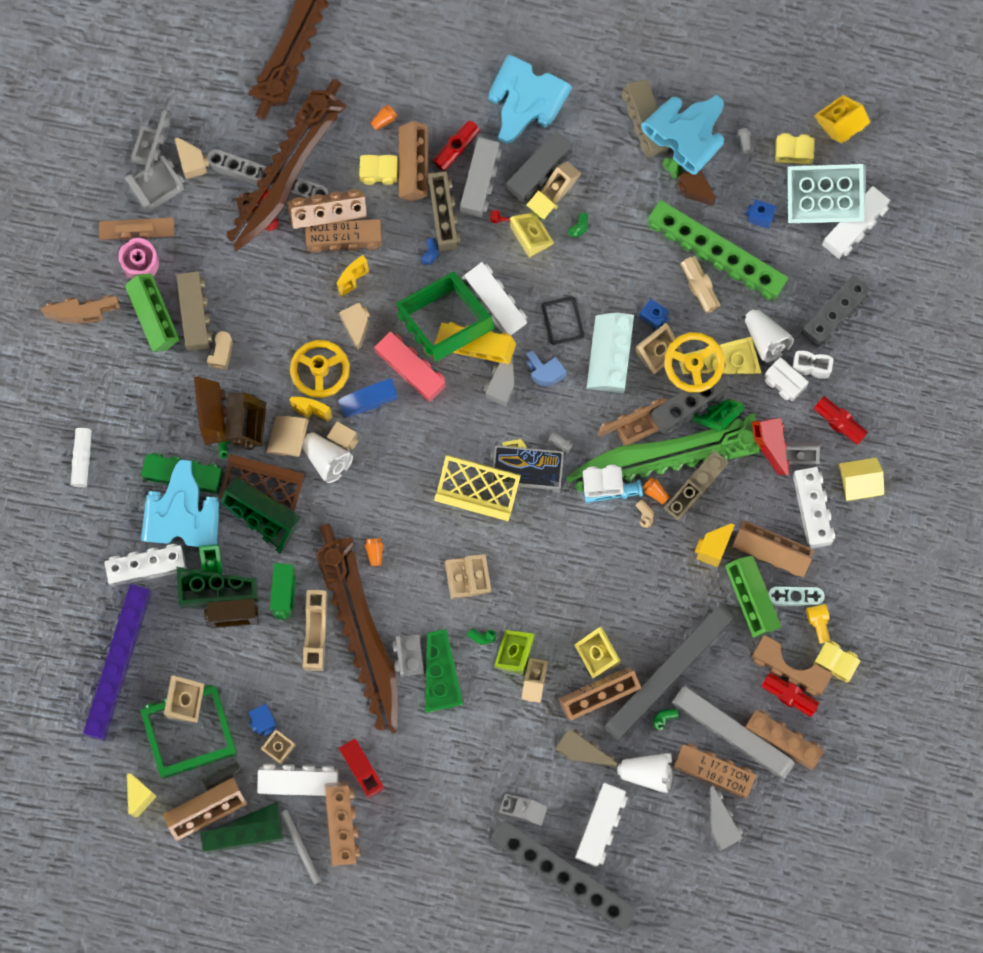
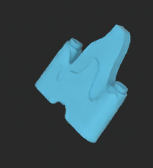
M507 55L488 93V100L495 104L501 102L504 96L509 94L501 112L502 128L498 140L505 144L513 142L537 118V123L544 128L550 126L569 95L572 86L549 73L536 76L533 74L532 66L529 63Z
M717 94L707 101L692 104L681 114L677 113L682 107L681 99L676 96L671 97L641 124L643 132L658 146L671 147L674 151V160L691 174H697L716 154L724 142L721 134H712L713 125L724 107L723 100Z
M180 460L175 465L169 486L163 497L160 496L159 491H149V494H147L141 541L168 544L175 537H181L188 546L199 547L201 545L217 544L219 521L218 497L206 496L202 511H200L199 485L193 476L192 460Z

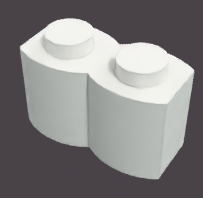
M797 351L793 358L792 367L801 375L810 374L815 378L826 379L831 374L834 359L824 354L814 355L808 351Z
M608 465L606 468L598 469V467L593 466L583 470L585 497L624 493L621 467Z

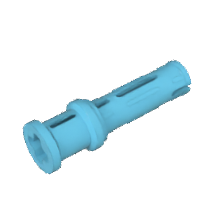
M639 479L637 482L627 484L623 482L624 493L619 495L585 497L584 492L585 503L620 497L627 499V497L636 495L642 497L641 481Z

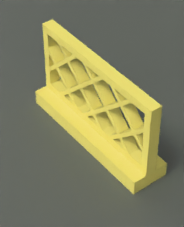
M446 455L434 501L509 521L521 475ZM449 461L457 462L460 470L452 474L448 468ZM470 466L475 467L479 473L471 479L465 471ZM463 472L467 481L458 485L453 476ZM493 472L497 480L488 484L484 474ZM481 476L486 486L477 490L472 481ZM506 477L515 478L514 486L507 489L502 480ZM451 478L456 487L452 490L443 489L444 481ZM500 482L504 491L495 495L490 486ZM469 483L474 493L465 495L461 487ZM488 488L493 498L483 500L479 493ZM506 493L510 499L509 507L501 505L497 498Z

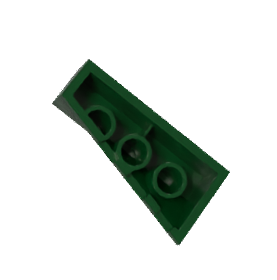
M237 477L225 489L220 501L238 519L243 518L252 531L254 529L257 530L267 544L271 542L276 547L275 551L279 554L282 553L301 519L300 515Z
M177 566L178 602L182 609L207 607V603L243 599H254L255 602H259L256 579L196 569L192 570Z
M278 801L212 830L200 832L203 852L206 854L284 841Z

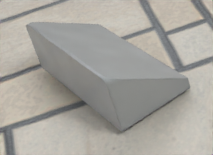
M786 442V457L789 465L820 464L819 442Z

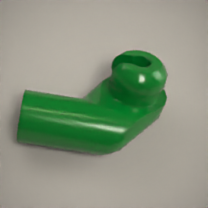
M580 213L579 223L568 229L570 237H579L587 231V213Z
M228 440V442L219 443L218 452L220 458L225 459L229 456L227 444H231L232 441Z
M471 628L467 636L479 645H486L495 641L496 632L490 629L488 632L479 633L474 628Z
M677 708L659 711L653 720L654 728L662 730L668 719L678 718Z

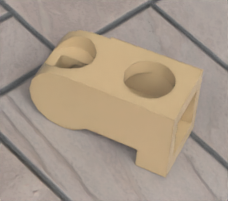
M221 331L215 336L216 348L214 356L208 355L207 364L209 367L227 370L233 341L228 332Z

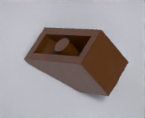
M701 170L697 174L686 172L679 175L677 187L680 193H684L688 199L710 206L715 205L716 197Z

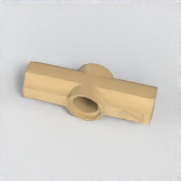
M689 257L681 262L680 265L689 280V287L693 295L697 296L705 313L713 312L719 308L720 303L712 289L711 280L706 273L704 274L696 257Z

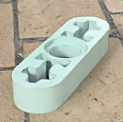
M773 587L768 593L772 604L775 606H817L825 598L824 592L817 587ZM775 591L778 592V595H785V591H788V602L784 601L785 597H780L778 601H775V598L771 597V595H774ZM794 591L801 594V600L798 602L793 601L790 597ZM804 591H807L806 596H812L814 592H817L820 598H818L817 602L814 601V598H807V602H804Z

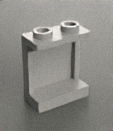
M163 155L160 156V161L154 164L155 173L153 177L150 176L149 182L144 181V171L134 177L131 174L125 177L127 185L146 213L184 190L182 185L184 183L183 178L179 173L175 174L173 163L169 158L165 159Z

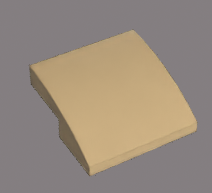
M276 416L266 453L299 457L309 421L306 418Z
M485 554L445 561L451 599L492 592Z

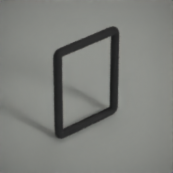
M573 296L542 304L552 345L584 338L576 299ZM572 300L581 335L554 341L545 306Z

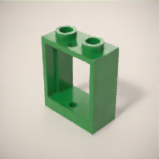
M274 563L270 611L273 616H276V619L287 620L288 617H293L296 569L293 564Z

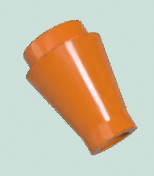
M388 104L386 107L383 106L370 124L377 131L395 121L398 115Z
M651 477L642 486L645 494L662 505L670 497L657 478Z
M381 538L366 540L365 548L370 566L382 565L384 543H382Z

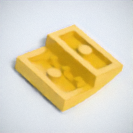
M364 255L353 261L340 276L337 282L340 297L356 289V280L369 272L368 263Z
M291 397L289 399L292 409L309 419L312 413L328 423L332 418L330 407L319 401L305 397Z

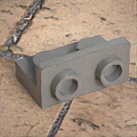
M420 635L396 636V641H393L394 653L398 652V660H395L396 672H400L401 677L424 674Z

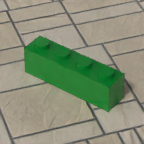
M159 453L146 454L141 477L145 481L169 485L175 465L182 459L175 456L165 458ZM192 460L193 476L199 485V491L218 495L223 476L222 469L216 464L209 463L206 466L201 465L199 461Z

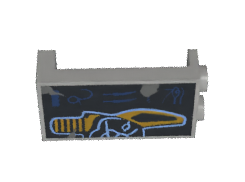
M495 445V450L490 453V462H493L494 468L521 475L518 487L553 490V493H560L564 452ZM489 472L488 481L492 483L497 480V477L493 472ZM506 477L502 481L505 486H514L516 479ZM497 482L496 484L492 485V487H495V485H501V484H500V482Z

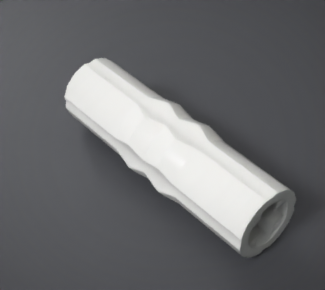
M88 428L75 429L70 483L74 487H87L92 430Z

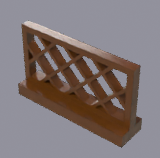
M229 455V463L219 499L222 498L225 489L229 486V479L231 482L233 481L230 473L232 467L239 468L243 474L238 479L242 480L245 478L250 486L252 485L247 476L257 473L261 481L252 487L255 488L263 483L268 491L265 495H270L273 500L275 498L272 493L282 488L286 498L278 503L281 504L289 500L291 511L295 512L301 487L305 480V474L240 456ZM270 478H276L280 486L270 491L265 481ZM290 482L297 484L296 492L288 495L284 486Z

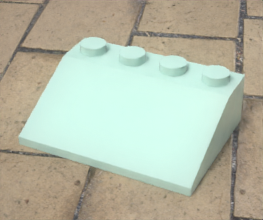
M866 165L788 166V223L864 221Z

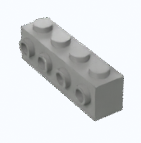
M478 137L460 205V213L482 217L483 212H487L489 201L486 200L488 194H492L494 186L491 183L492 177L496 178L498 167L495 166L496 161L500 160L502 155L500 142Z

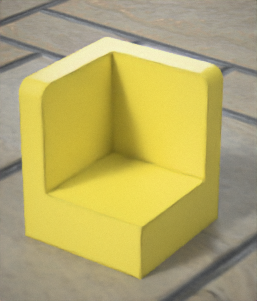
M540 191L527 204L542 219H545L553 208H558V205Z

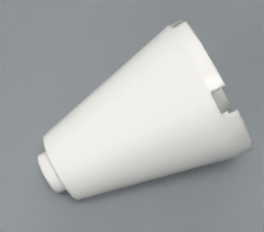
M751 310L747 313L745 323L763 361H774L783 355L781 352L785 348L787 350L791 348L794 339L786 330L760 310Z
M313 432L305 434L302 449L321 478L327 483L338 480L342 476L340 473L343 469L347 471L350 467L353 456L349 451Z
M671 753L624 759L622 763L618 764V775H621L622 780L668 793L672 780V769H670L669 762L672 763Z

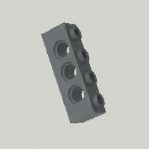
M712 371L701 378L702 383L707 382L715 372ZM719 380L712 388L704 391L709 397L702 396L701 392H687L683 390L653 410L650 417L663 435L668 431L672 433L680 427L679 424L683 421L687 423L695 417L694 414L698 411L702 413L710 407L709 404L713 401L717 403L725 397L723 394L727 388ZM686 401L692 402L694 407L687 406ZM671 411L677 412L679 417L672 416Z

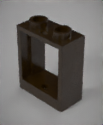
M244 392L228 394L224 439L232 441L231 444L241 445L246 450L262 447L267 402ZM244 408L248 410L245 436L241 435Z
M254 599L207 603V608L204 609V618L213 629L259 624L258 605Z

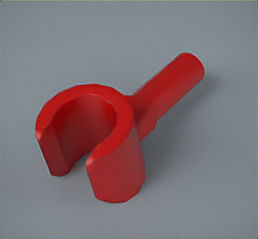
M493 210L490 213V220L494 224L501 221L510 222V217L500 216L499 210Z

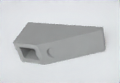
M513 357L510 364H495L492 371L494 376L491 381H487L484 387L487 399L507 407L514 392Z
M714 786L709 789L710 831L716 845L722 851L742 840L741 835L743 831L738 823L734 824L732 811L728 806L725 807L721 801L724 798L720 790H715Z

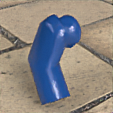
M435 238L426 240L428 251L425 255L421 256V262L425 265L433 263L439 255Z

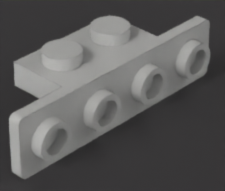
M163 110L157 130L141 126L133 150L131 162L146 165L144 171L145 182H149L150 176H154V163L160 157L159 147L165 141L164 131L170 125L167 110Z

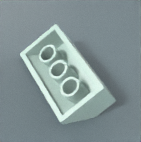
M609 313L595 316L586 389L624 394L634 315Z

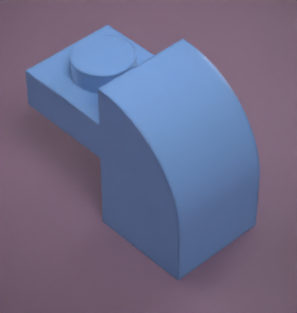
M533 350L526 354L527 361L525 363L531 371L534 370L531 373V380L536 384L552 386L566 377L567 372L556 357L543 365Z

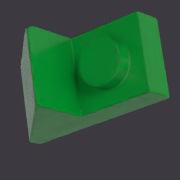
M219 544L199 546L202 571L223 574L222 552Z

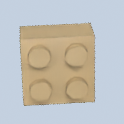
M275 730L261 750L282 765L296 744Z

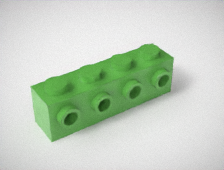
M152 273L137 274L125 285L152 352L167 351L180 339Z
M754 557L739 558L725 565L753 638L770 634L781 628Z

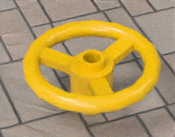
M688 332L678 336L669 345L665 353L664 368L668 378L676 387L687 392H702L712 388L720 380L724 371L725 357L721 346L712 337L700 332ZM688 340H701L709 344L699 354L691 353L687 356L675 351L680 344ZM712 352H715L717 357L716 371L707 382L702 383L700 370L704 366V359ZM672 358L683 362L685 371L693 376L694 385L681 381L675 375L672 367ZM692 359H694V361H697L696 366L692 365Z
M314 340L305 343L295 352L291 360L290 375L293 384L300 392L310 397L325 398L334 395L344 387L349 378L350 364L346 353L338 345L330 341ZM320 347L328 348L337 355L326 359L322 355H315L309 358L303 354L308 350ZM298 362L310 367L312 375L316 377L315 390L306 387L300 381L297 372ZM341 362L342 375L339 381L333 387L323 390V377L328 374L330 367Z

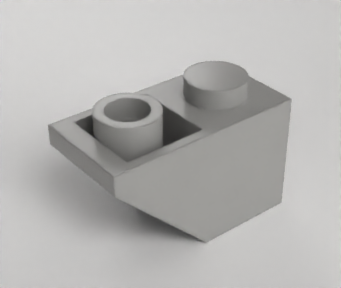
M505 794L499 813L541 826L547 806L530 799Z

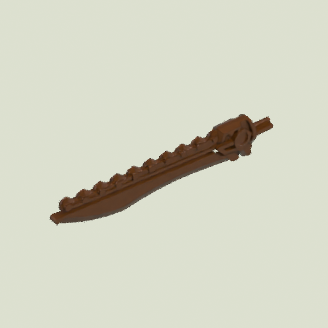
M295 0L286 28L261 75L256 79L258 85L253 86L249 90L250 96L261 100L255 115L260 120H266L271 106L275 107L276 105L286 104L299 75L297 65L305 61V55L302 53L311 48V42L308 39L317 34V29L314 25L322 21L320 12L328 8L327 0H316L285 65H283L315 1Z
M332 78L325 91L312 90L294 118L296 127L287 130L289 139L280 142L279 149H281V152L272 155L274 164L265 168V178L257 180L259 189L250 193L249 199H251V203L242 206L244 215L235 218L234 225H236V228L227 231V238L230 241H234L249 220L234 243V251H238V249L257 237L278 216L287 202L293 184L305 161L331 124L336 121L337 113H341L346 108V104L335 97L342 85L338 79ZM310 129L304 137V139L302 140V142L300 143V145L298 146V148L296 149V151L294 152L293 156L291 157L287 165L285 166V168L283 169V171L281 172V174L279 175V177L277 178V180L275 181V183L273 184V186L271 187V189L269 190V192L267 193V195L265 196V198L263 199L262 203L260 204L256 212L253 213L258 204L260 203V201L262 200V198L264 197L265 193L267 192V190L269 189V187L271 186V184L273 183V181L275 180V178L277 177V175L279 174V172L281 171V169L283 168V166L295 150L296 146L306 133V131Z
M324 524L319 528L325 544L315 555L326 588L329 591H334L331 603L334 606L340 607L336 618L340 622H345L342 634L345 637H350L347 649L350 652L356 653L352 664L356 668H361L358 680L366 684L363 695L367 699H372L369 711L372 715H377L374 727L377 730H385V724L378 704V700H381L392 734H395L398 721L396 675L393 662L379 637L368 609L355 552L351 551L353 548V538L336 540L331 524ZM345 557H347L350 570L346 582L379 690L376 693L343 585L347 576Z

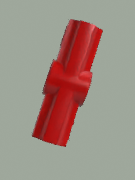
M468 120L455 135L449 138L446 146L432 162L439 170L445 172L458 157L464 154L465 149L481 132V129L473 121ZM458 143L461 147L456 149L452 145Z
M825 396L813 408V410L828 421L829 426L833 430L844 434L856 445L868 434V431L853 420L852 415L848 411L838 408Z
M769 672L760 686L778 697L781 703L790 708L794 707L810 718L820 704L804 694L798 686L785 682Z

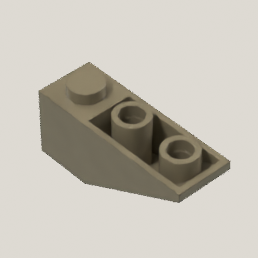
M569 729L555 748L557 752L571 762L615 768L618 764L615 762L616 758L608 752L606 754L602 753L599 750L600 746L593 741L587 742L584 740V735L576 729L574 731Z

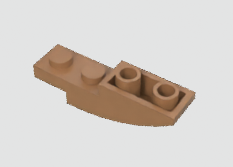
M107 295L98 301H85L82 305L78 298H67L61 303H48L45 307L41 308V311L45 317L69 323H89L104 320V312L121 307L117 296Z

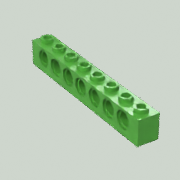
M662 200L658 202L648 217L647 224H649L652 230L662 232L670 241H677L685 250L693 251L701 260H708L713 263L716 269L726 271L734 280H741L747 288L759 291L767 300L772 299L775 301L788 281L789 277ZM671 220L673 225L667 226L664 221ZM687 230L689 234L685 236L680 231ZM702 239L705 241V244L698 245L696 240ZM718 249L721 251V254L715 255L712 253V250ZM735 259L737 264L731 265L728 260ZM744 269H751L753 271V274H746L744 272ZM760 279H768L769 284H762Z

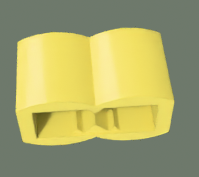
M788 133L777 136L775 162L802 165L812 164L814 160L815 138H811L809 135L794 137Z
M394 155L360 156V181L367 185H373L375 182L392 185L393 182H398V157Z
M830 641V643L825 642L813 664L819 665L833 673V676L848 683L860 663V660L857 659L858 656L851 651H847V653L840 649L841 646L833 641Z

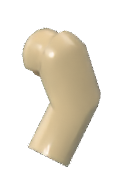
M642 499L635 506L642 513L640 525L644 528H649L653 524L654 512Z

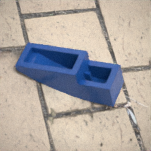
M392 378L355 391L338 401L343 417L347 418L378 408L381 404L397 400L398 396Z

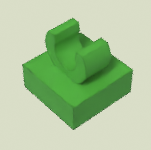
M665 158L662 164L666 166L665 170L669 171L672 178L679 179V175L682 174L684 168L674 158Z

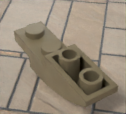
M714 450L664 509L679 521L713 484L729 462Z

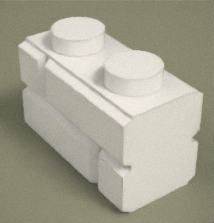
M781 357L764 375L766 378L765 382L773 388L775 386L780 391L779 394L783 399H789L792 402L809 383Z

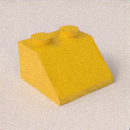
M842 95L814 115L828 135L841 144L848 141L851 136L863 130L865 126L871 123L864 106L845 95Z
M728 524L705 535L704 539L700 538L695 549V553L698 554L696 559L718 568L734 524Z

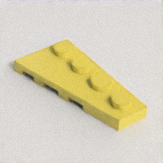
M752 336L720 345L725 357L722 374H761ZM704 349L698 350V351H694V352H690V353H686L685 355L688 356V355L691 354V353H698V354H699V353L702 352ZM712 352L704 359V366L700 370V374H709L712 371H716L717 357L715 352ZM692 359V365L696 366L697 361H694V359ZM679 361L682 375H692L685 371L683 362Z

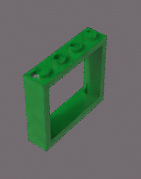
M455 271L396 303L398 309L397 317L401 322H405L408 332L410 334L414 333V338L418 345L422 344L428 357L431 356L435 362L495 329L489 313ZM454 290L478 321L433 346L411 318L410 314Z
M212 684L205 685L202 698L209 695L213 696L228 747L168 767H164L149 717L150 714L165 710L167 698L163 699V703L157 705L156 703H150L144 706L145 709L140 710L159 775L162 779L238 755L216 686H212Z

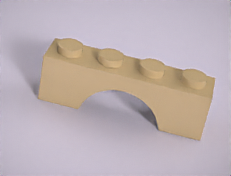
M307 590L306 636L303 650L304 671H324L328 594L324 590Z

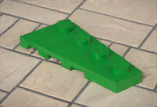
M446 629L427 633L425 714L463 705Z

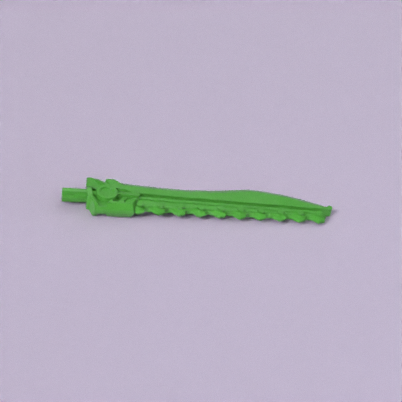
M750 414L744 421L737 419L731 422L722 431L710 429L678 439L644 444H629L615 448L576 469L566 477V481L573 482L583 479V470H587L588 467L594 466L598 467V469H603L608 465H617V467L625 468L720 442L725 434L727 435L721 444L622 470V478L625 481L631 482L637 474L642 478H647L652 471L663 475L669 467L674 471H679L684 464L694 468L701 460L705 461L714 450L725 460L757 454L760 448L754 440L752 421H757L755 414ZM584 481L575 484V488L579 492L584 491Z

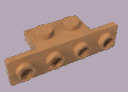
M174 218L99 222L100 240L149 239L154 237H173L175 235Z
M657 399L646 408L644 406L639 407L630 415H621L615 422L611 423L609 421L602 424L598 431V436L602 437L616 430L623 445L627 446L658 432L659 428L650 416L653 410L667 402L668 399Z

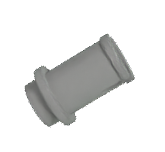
M747 128L738 130L736 137L739 138L741 153L753 151L750 141L751 132Z
M555 431L548 440V442L554 444L567 454L574 445L571 443L572 440L563 438Z

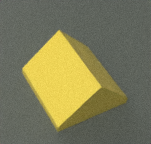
M535 212L516 215L510 218V227L528 257L554 244Z
M877 457L839 463L846 501L884 495L883 470Z
M599 627L574 645L592 678H596L620 664V659L602 627Z
M127 774L128 814L133 817H139L157 796L134 775Z

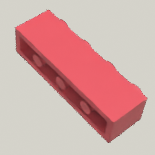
M390 331L374 347L375 352L427 401L431 402L446 387L444 376L438 371L435 373L427 360H421L414 348L411 346L407 347L403 343L404 340L397 333L394 335Z

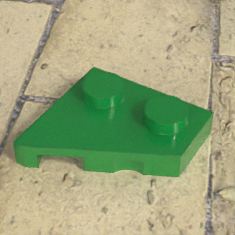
M730 398L726 399L718 405L709 407L708 412L701 416L697 413L694 414L693 421L722 431L745 410L744 403Z

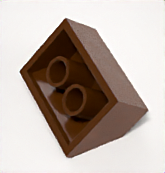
M194 377L199 428L205 445L228 442L227 439H224L225 417L227 413V406H223V401L226 400L225 389H221L219 382Z

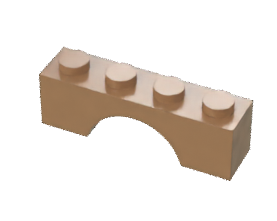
M766 635L763 636L751 657L758 666L763 668L766 666L772 669L771 673L778 677H786L789 679L788 682L796 686H802L806 689L805 692L813 697L816 695L821 696L833 673L817 664L807 670H795L789 667L782 658L781 644Z

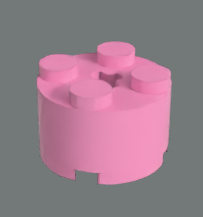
M134 238L123 245L119 251V262L126 276L133 279L137 274L152 273L154 277L159 268V257L149 241L142 238Z

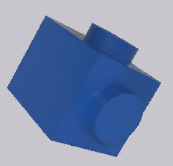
M755 199L753 205L749 204L746 213L749 216L748 222L769 229L776 206Z
M650 298L640 312L639 319L655 330H658L665 323H668L670 319L668 318L669 310Z
M267 704L248 712L252 719L249 724L254 733L258 732L260 736H268L277 728Z

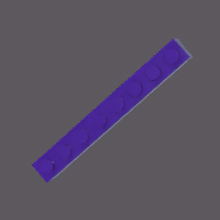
M129 585L83 734L87 737L101 741L106 740L152 594L147 588Z

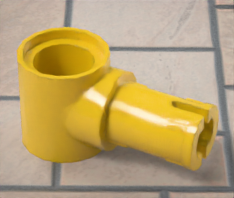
M826 604L806 608L808 622L815 627L819 644L830 642L826 625L830 617Z

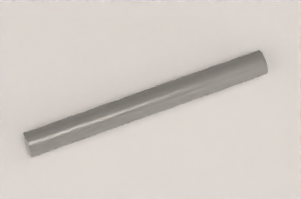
M288 811L281 812V817L314 885L321 882Z

